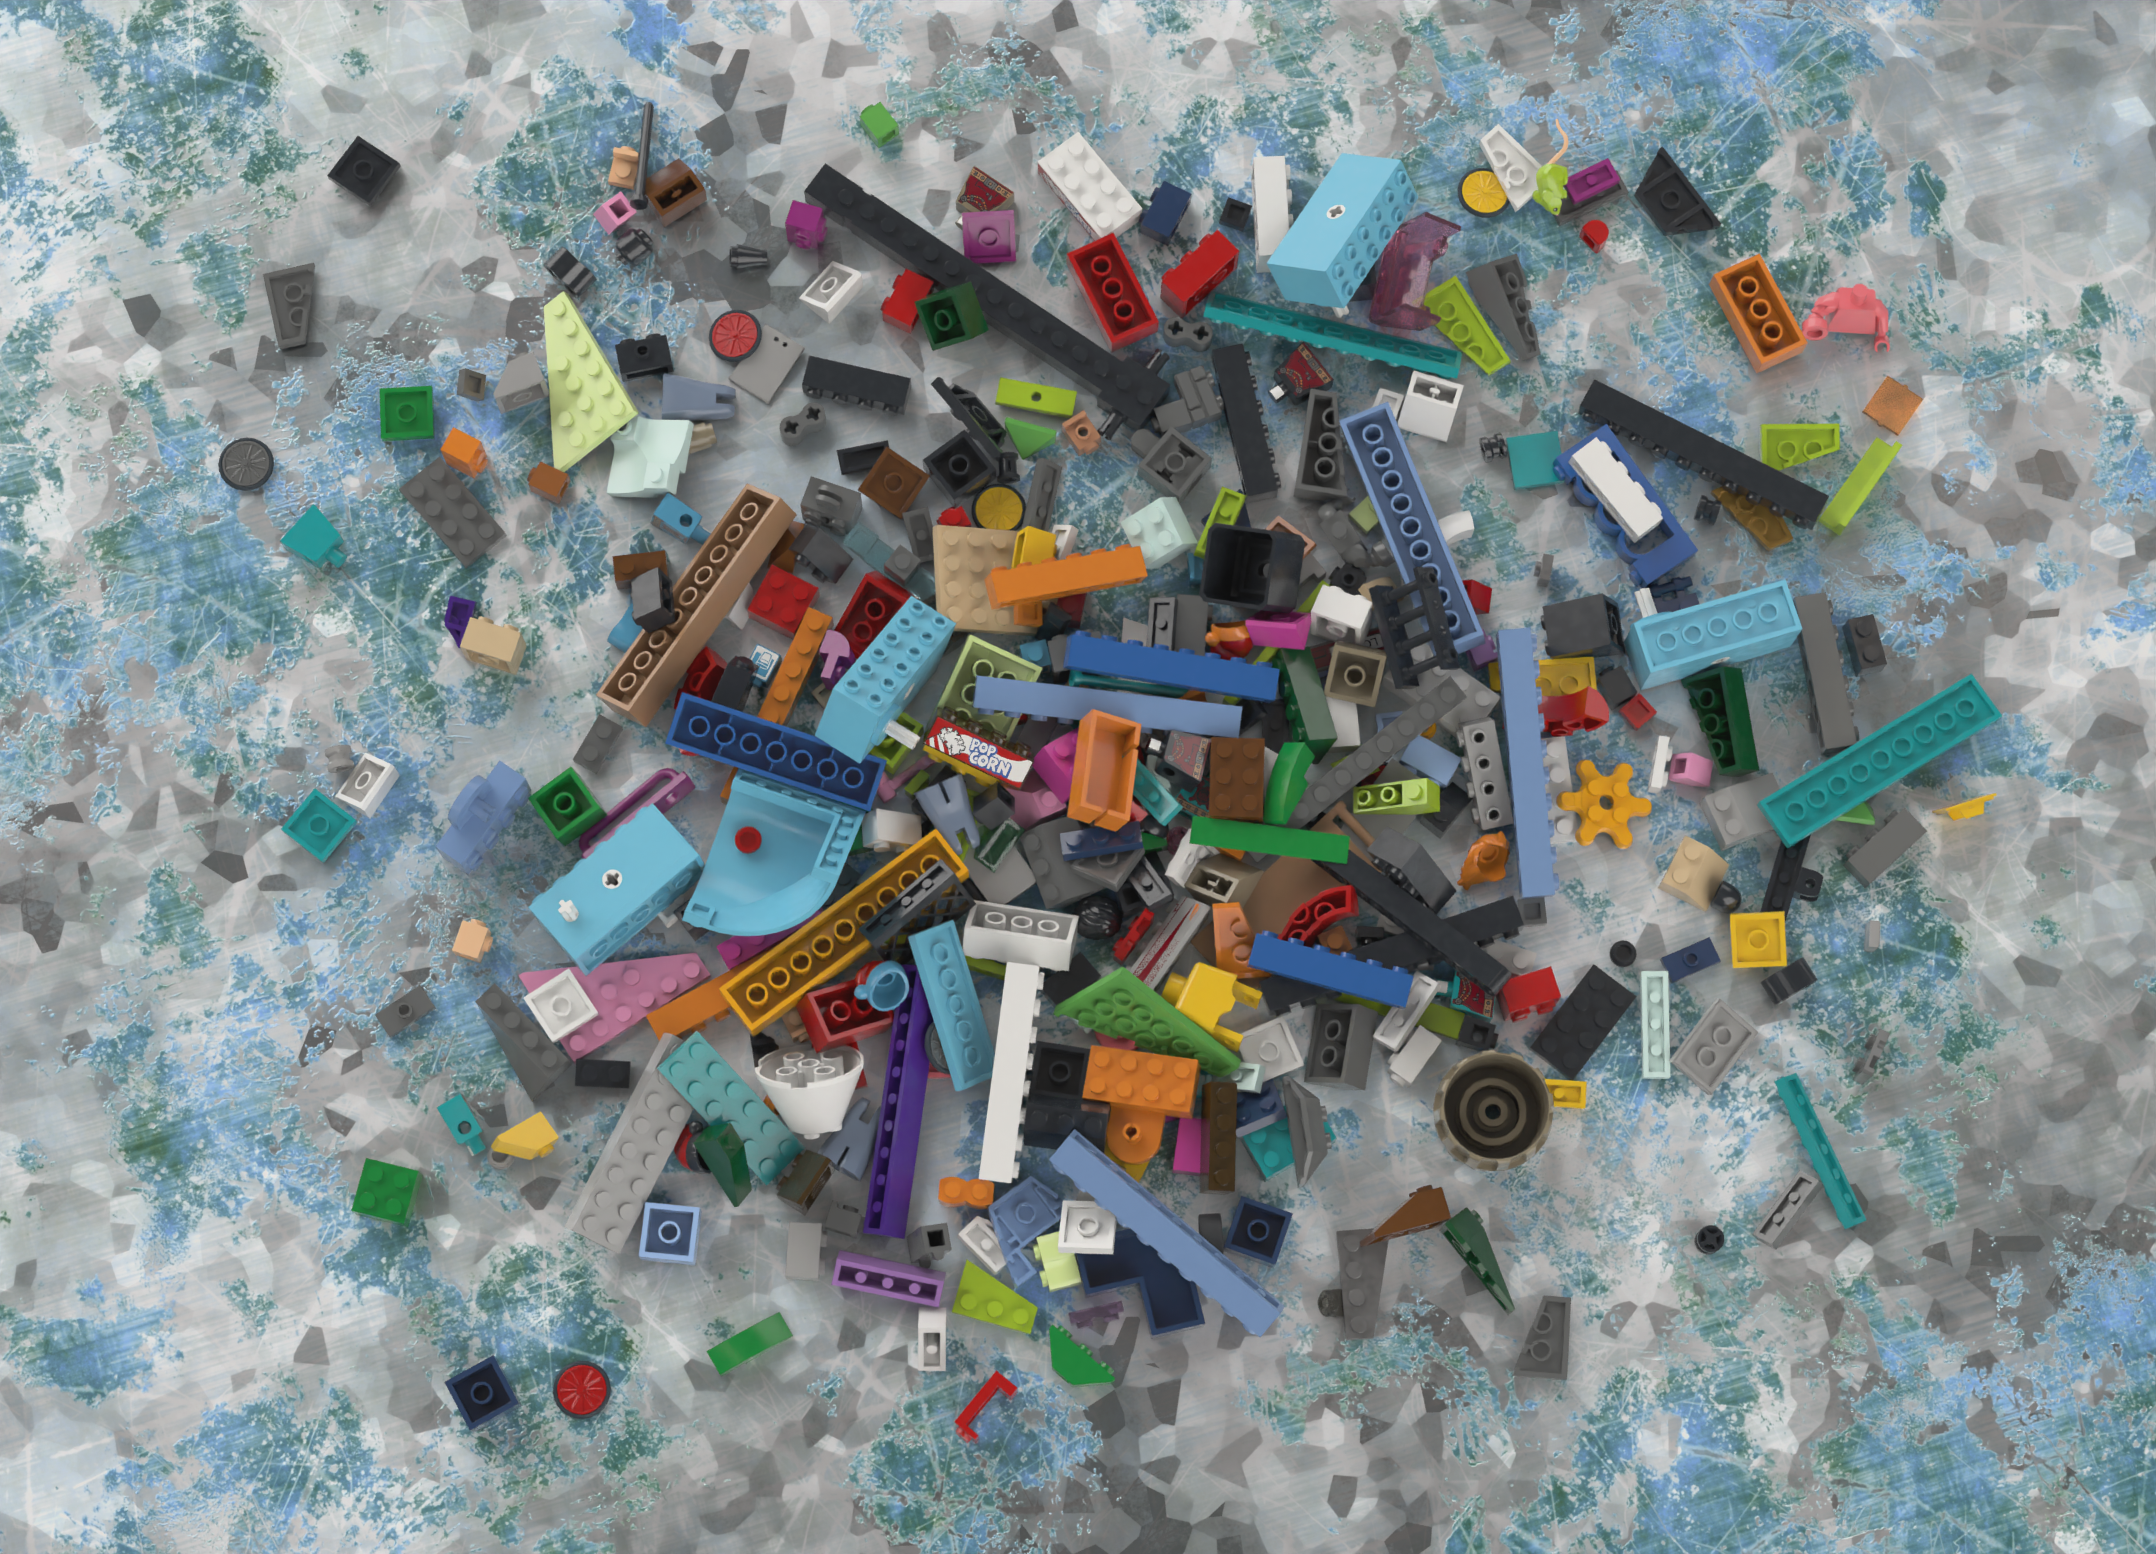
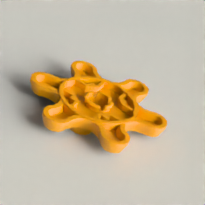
M1587 759L1580 760L1575 769L1581 779L1580 789L1576 792L1563 791L1556 798L1557 806L1561 810L1574 811L1581 818V825L1575 833L1576 841L1582 846H1588L1592 844L1597 834L1604 832L1612 837L1614 844L1618 848H1629L1633 843L1632 834L1627 827L1629 818L1633 816L1646 817L1652 811V804L1648 799L1643 797L1636 798L1629 792L1627 784L1633 776L1632 767L1627 763H1619L1615 766L1611 775L1603 776L1596 770L1593 762ZM1605 796L1610 800L1612 804L1610 810H1605L1600 806L1599 800L1601 797Z

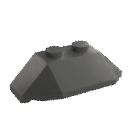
M1284 1076L1282 1078V1088L1297 1185L1300 1188L1304 1187L1328 1154L1327 1149H1332L1331 1137L1329 1132L1325 1133L1323 1122H1327V1111L1325 1106L1320 1105V1099L1291 1077Z

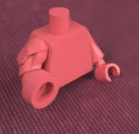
M1856 284L1853 288L1841 287L1836 292L1821 296L1815 302V306L1811 310L1812 314L1802 322V333L1808 340H1821L1828 335V331L1872 335L1878 332V335L1874 338L1875 351L1878 352L1877 345L1879 343L1886 344L1887 352L1890 349V340L1886 335V332H1888V309L1880 299H1876L1875 290L1868 289L1863 284Z

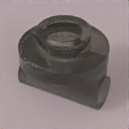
M1342 1289L1323 1290L1317 1302L1321 1314L1325 1317H1343Z

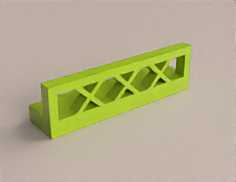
M1876 437L1818 521L1840 536L1892 462L1902 444L1896 441L1891 447Z

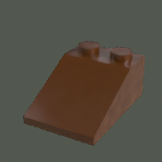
M1432 1185L1417 1188L1416 1192L1410 1193L1409 1199L1402 1202L1360 1241L1361 1247L1433 1229L1451 1219L1442 1187L1433 1189Z

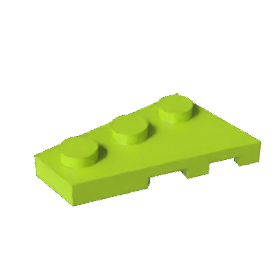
M1839 424L1760 425V462L1778 471L1840 450Z
M966 1260L952 1313L1031 1335L1038 1307L969 1260Z

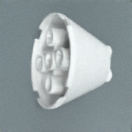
M811 1043L785 1047L765 1055L758 1061L759 1066L755 1067V1075L788 1126L789 1131L804 1134L805 1139H816L820 1137V1133L842 1129V1121L863 1069L864 1060L860 1051L847 1045L817 1054L815 1049L812 1048Z

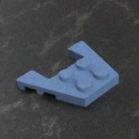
M1032 1176L1025 1179L987 1208L1011 1280L1016 1289L1037 1273L1023 1255L1021 1249L1061 1221L1063 1200L1059 1198L1058 1194Z

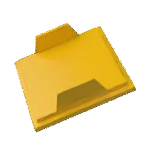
M1996 793L1981 795L1933 810L1932 813H1936V815L1948 813L1953 821L1961 818L1968 819L1984 814V802L1994 799V796L1997 795Z

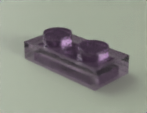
M1122 1301L1070 1312L1068 1313L1070 1326L1076 1325L1077 1329H1083L1093 1326L1092 1321L1103 1319L1104 1323L1117 1321L1120 1319L1119 1315L1124 1314Z

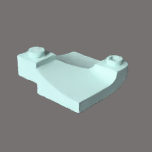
M635 416L613 433L611 441L614 444V456L607 494L615 497L657 498L658 495H666L667 492L671 495H676L679 473L685 474L694 424L689 420H652Z

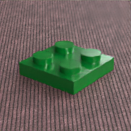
M432 385L379 388L382 441L435 439Z

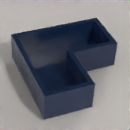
M1131 1228L1115 1232L1113 1254L1075 1253L1085 1298L1139 1286L1151 1339L1204 1327L1205 1320L1196 1283L1183 1278L1175 1265L1163 1261L1158 1256V1251L1151 1245L1143 1244L1137 1238V1233Z

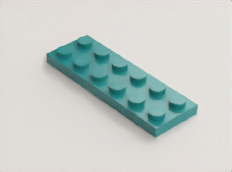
M695 1031L657 1068L710 1126L725 1123L732 1124L744 1143L748 1167L766 1186L805 1149V1146L698 1031Z

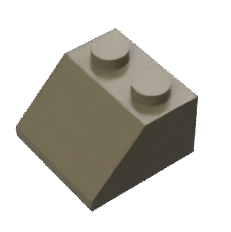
M1337 640L1334 644L1324 695L1375 708L1387 662L1385 650Z

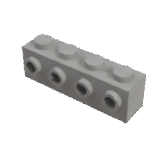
M1484 717L1458 723L1459 731H1456L1458 746H1463L1464 757H1461V765L1464 773L1468 772L1469 782L1466 783V791L1468 797L1473 798L1474 808H1471L1473 823L1478 824L1482 830L1513 824L1494 720L1490 717Z

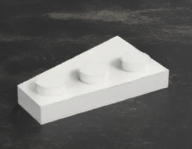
M1498 124L1480 140L1479 145L1514 211L1517 212L1532 198L1533 192L1538 190L1536 173L1542 165Z

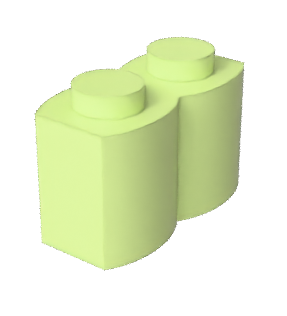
M1059 1232L1036 1237L1037 1244L1032 1245L1036 1261L1041 1260L1044 1270L1039 1271L1043 1287L1048 1286L1050 1292L1082 1284L1074 1253H1059L1058 1251Z

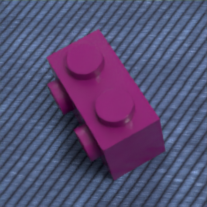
M792 200L785 222L787 240L796 243L797 247L805 250L810 248L818 249L819 243L825 241L828 227H825L827 219L824 218L823 208Z

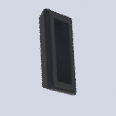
M888 440L837 450L841 475L871 470L885 448H889Z
M1051 601L1042 618V626L1037 628L1035 638L1039 641L1045 639L1048 647V641H1052L1053 637L1064 635L1072 616Z

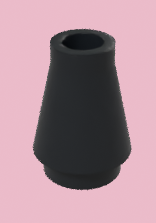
M740 244L730 246V267H736V270L767 265V250H760Z

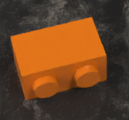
M454 427L440 449L448 466L474 479L478 472H483L488 462L481 441Z

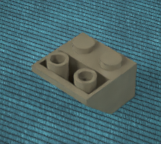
M1219 853L1197 863L1184 887L1196 901L1213 907L1212 904L1240 902L1243 909L1264 872L1259 868Z

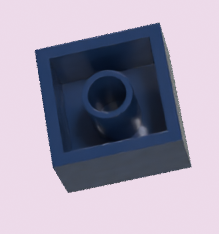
M1241 1196L1224 1244V1251L1274 1269L1293 1213Z
M494 1355L444 1382L469 1430L473 1433L522 1407L501 1364Z

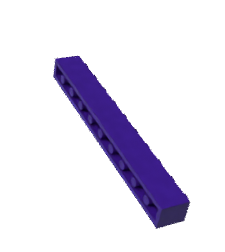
M901 965L908 978L909 991L905 1000L895 1008L863 1229L865 1234L886 1238L905 1239L930 1065L925 1050V1036L928 1027L934 1020L917 965Z

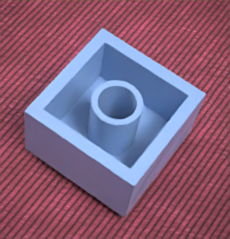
M645 1202L639 1250L640 1259L696 1266L702 1216L701 1209L699 1207Z

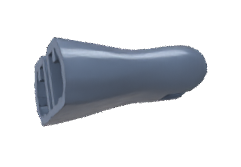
M664 373L662 420L696 421L733 417L735 415V406L716 403V400L735 399L736 389L722 384L702 382Z
M962 773L914 793L935 829L939 831L957 855L963 853L956 836L958 833L963 832L971 849L980 845L979 832L971 810Z
M864 1097L859 1099L844 1117L842 1129L834 1131L817 1151L818 1154L832 1160L834 1169L859 1182L864 1175L876 1144L881 1106H879L869 1124L862 1121L861 1119L870 1104V1100Z

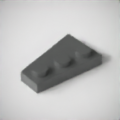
M314 263L263 274L278 347L280 349L306 344L315 273Z
M1545 1295L1542 1297L1512 1376L1567 1380L1571 1297Z

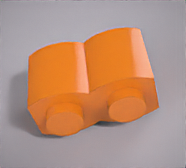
M958 1177L940 1179L938 1200L943 1206L957 1208L967 1205L973 1209L983 1210L993 1204L994 1183L989 1180L972 1179L965 1181Z

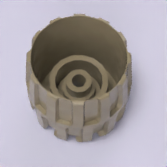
M1486 1050L1460 1060L1443 1077L1435 1094L1433 1113L1438 1138L1447 1148L1449 1155L1456 1161L1467 1164L1477 1171H1506L1524 1164L1542 1148L1552 1127L1554 1102L1553 1095L1549 1092L1546 1085L1545 1076L1539 1068L1534 1069L1523 1060V1056L1514 1052L1507 1054L1495 1052V1050ZM1488 1106L1497 1107L1500 1112L1499 1118L1495 1120L1487 1118L1485 1109Z

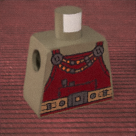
M974 166L956 199V210L961 213V216L955 224L963 230L962 213L1007 210L1014 203V192Z

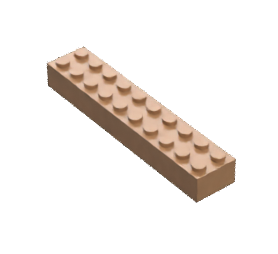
M747 483L673 586L675 622L649 634L642 629L596 696L612 711L647 727L797 514L780 497Z

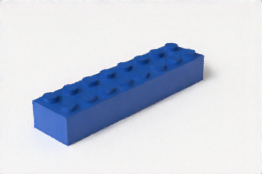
M684 692L681 694L665 744L867 811L871 810L887 762L886 759L867 754L863 761L858 763L816 736Z

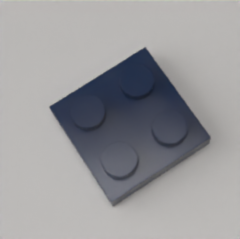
M1273 1079L1262 1083L1260 1093L1243 1091L1237 1093V1138L1287 1118Z

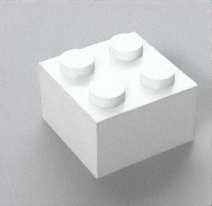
M1322 585L1311 610V634L1329 641L1336 642L1341 640L1363 645L1372 626V602L1364 596H1354L1345 593L1339 587Z

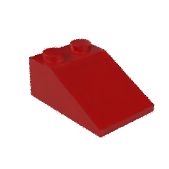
M876 570L866 573L834 631L841 633L847 639L855 658L858 659L911 596L916 599L919 598Z

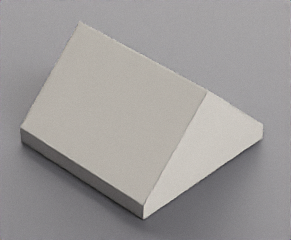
M832 261L799 299L830 324L863 288L862 274L857 270Z
M365 753L335 797L370 819L400 774L392 764Z

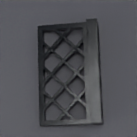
M940 859L863 924L859 931L884 961H892L894 951H902L901 956L894 962L905 965L914 958L908 936L935 926L933 925L935 916H943L940 923L954 920L955 923L974 907L976 903L958 880L959 878ZM952 885L951 892L943 893ZM956 899H966L958 908H954ZM940 900H948L946 909H938ZM932 902L930 910H923ZM927 917L925 926L917 927L919 918ZM911 920L909 927L902 928L906 923H908ZM899 935H907L904 944H896ZM890 938L889 945H882Z

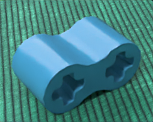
M633 603L628 607L624 616L613 628L607 639V642L624 653L627 652L643 629L641 626L636 625L632 618Z

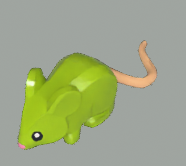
M1556 119V127L1564 138L1563 148L1547 164L1538 169L1536 173L1538 190H1535L1532 194L1534 201L1541 204L1553 215H1559L1562 205L1561 198H1567V191L1563 189V185H1566L1568 181L1567 167L1555 164L1568 148V136L1560 127L1558 119Z

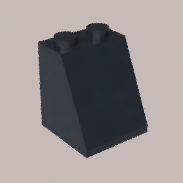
M1601 593L1542 607L1544 615H1541V625L1547 634V640H1545L1544 645L1546 653L1550 658H1597L1626 654L1618 603L1605 594Z

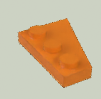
M1240 902L1212 904L1217 968L1238 975L1237 979L1270 977L1271 973L1247 967L1255 935Z

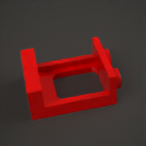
M997 1370L954 1421V1425L957 1428L955 1430L956 1434L966 1443H969L970 1440L974 1443L978 1442L979 1435L969 1428V1425L997 1391L1010 1401L1018 1393V1388Z

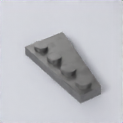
M1374 1228L1336 1232L1346 1341L1374 1338L1389 1242L1387 1240L1361 1247L1360 1241Z

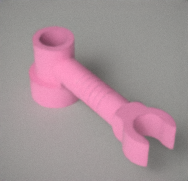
M926 754L893 779H889L883 771L876 793L884 804L897 795L894 791L895 789L913 778V776H916L921 769L926 770L936 762Z

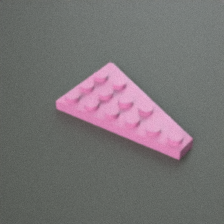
M697 953L602 963L587 976L577 966L524 972L518 975L528 992L531 993L569 968L599 1013V1015L560 1039L574 1064L576 1059L585 1058L646 1019L647 1014L674 1001L711 977Z

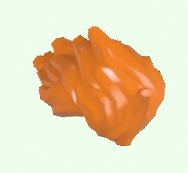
M1499 831L1498 834L1484 835L1472 844L1470 850H1468V856L1463 863L1464 865L1461 867V879L1457 881L1459 886H1463L1468 891L1474 884L1488 881L1495 883L1505 878V865L1510 855V843L1502 831Z

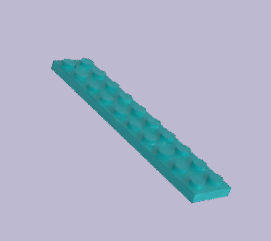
M1211 291L1203 317L1209 318L1214 323L1227 322L1243 330L1252 328L1259 330L1263 335L1273 336L1276 334L1284 336L1286 340L1291 342H1299L1301 340L1309 342L1311 346L1316 348H1334L1336 352L1341 354L1354 353L1369 361L1378 359L1386 361V364L1394 367L1403 365L1421 373H1426V371L1436 373L1438 377L1443 379H1457L1463 354L1460 351Z
M1971 673L1759 801L1757 806L1785 846L1789 848L2000 720L2002 714Z

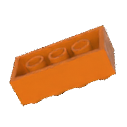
M1760 253L1713 275L1709 286L1756 374L1804 351L1808 342Z

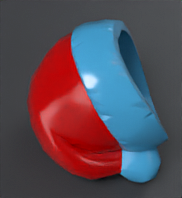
M871 961L866 963L857 971L855 977L856 988L854 996L861 1000L867 998L870 1005L879 1011L895 1009L905 1000L909 991L905 970L899 963L894 961Z

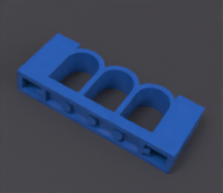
M1607 424L1555 458L1553 462L1555 476L1560 481L1565 480L1566 485L1573 482V492L1576 498L1584 505L1596 507L1594 521L1597 527L1607 535L1617 536L1615 550L1620 559L1631 565L1628 569L1630 572L1629 577L1634 585L1646 589L1649 585L1654 584L1695 556L1698 549ZM1596 437L1600 442L1604 441L1612 451V457L1617 462L1620 461L1628 470L1627 475L1633 482H1638L1643 487L1645 497L1650 503L1654 502L1657 504L1662 512L1661 516L1663 519L1659 527L1665 533L1668 540L1648 553L1635 554L1627 548L1624 539L1626 532L1620 525L1610 523L1605 518L1603 504L1595 495L1588 493L1584 489L1581 477L1568 463L1572 455Z

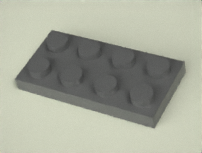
M440 456L399 488L401 494L465 568H468L507 536Z

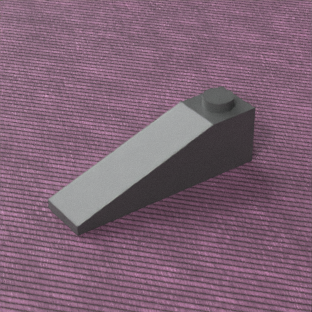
M1517 253L1467 271L1468 283L1475 297L1522 360L1541 355L1534 323L1530 321L1528 311L1532 309L1531 301L1526 300L1524 287L1527 286L1526 276Z

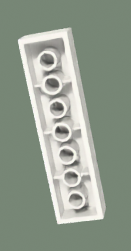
M1007 962L979 1179L1012 1183L1013 1178H1018L1020 1162H1015L1016 1151H1022L1024 1135H1019L1020 1124H1025L1026 1108L1022 1107L1023 1097H1029L1031 1081L1026 1080L1027 1070L1032 1071L1034 1054L1029 1053L1030 1043L1036 1044L1038 1029L1033 1026L1034 1016L1039 1017L1041 1000L1036 999L1037 989L1043 990L1045 976L1044 973L1040 972V966Z

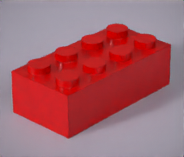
M1114 232L1067 253L1066 264L1111 353L1158 332L1159 321Z

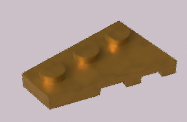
M1722 486L1711 491L1710 494L1716 500L1722 501L1721 505L1768 552L1793 540V536L1783 517L1771 514L1768 508L1762 505H1753L1746 501L1743 495L1738 493L1731 494L1725 491Z

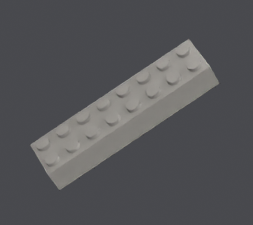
M665 1032L564 1226L620 1254L694 1109L657 1069L685 1042L679 1037Z

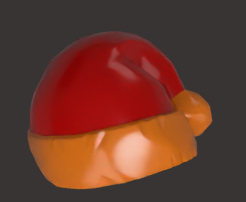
M1246 620L1214 623L1211 625V632L1205 636V641L1210 646V652L1221 655L1223 660L1231 661V657L1245 658L1254 646L1246 627Z

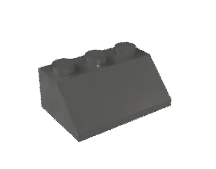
M1064 817L1041 824L1019 835L1046 909L1065 908L1105 888L1100 884L1072 873L1071 865L1076 859L1063 860L1060 833L1084 830L1079 820Z
M1317 1004L1304 1082L1342 1090H1365L1378 1012L1359 1004Z

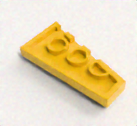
M1594 657L1538 660L1540 676H1538V679H1535L1536 687H1541L1542 696L1568 695L1581 691L1587 686L1597 690ZM1498 662L1489 663L1490 690L1501 693Z

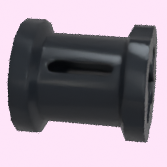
M1003 452L995 459L999 466L998 483L1011 484L1020 481L1016 465L1018 453Z

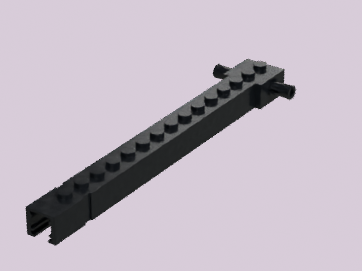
M826 163L805 189L806 203L823 208L824 215L842 227L846 226L854 235L903 268L933 281L936 290L942 291L971 281L987 324L1097 397V406L1109 414L1097 430L1102 437L1104 434L1106 435V440L1110 441L1122 423L1135 432L1145 428L1150 418L1153 417L1154 408L1160 407L1169 395L1170 384L1157 376L1170 359L1167 353L1161 354V349L1157 348L1145 366L1140 365L1128 356L1122 362L874 195L864 192L862 187Z

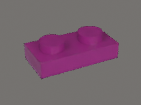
M1607 158L1569 176L1567 184L1563 185V187L1567 191L1573 205L1618 184L1620 178Z

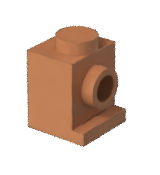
M1084 410L1062 423V432L1078 456L1084 453L1086 455L1091 454L1099 448L1101 436ZM1082 430H1086L1088 434L1086 436H1080L1078 433Z

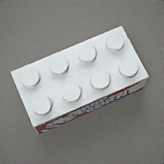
M1079 132L1038 161L1037 173L1094 241L1113 232L1117 238L1139 221L1142 207Z

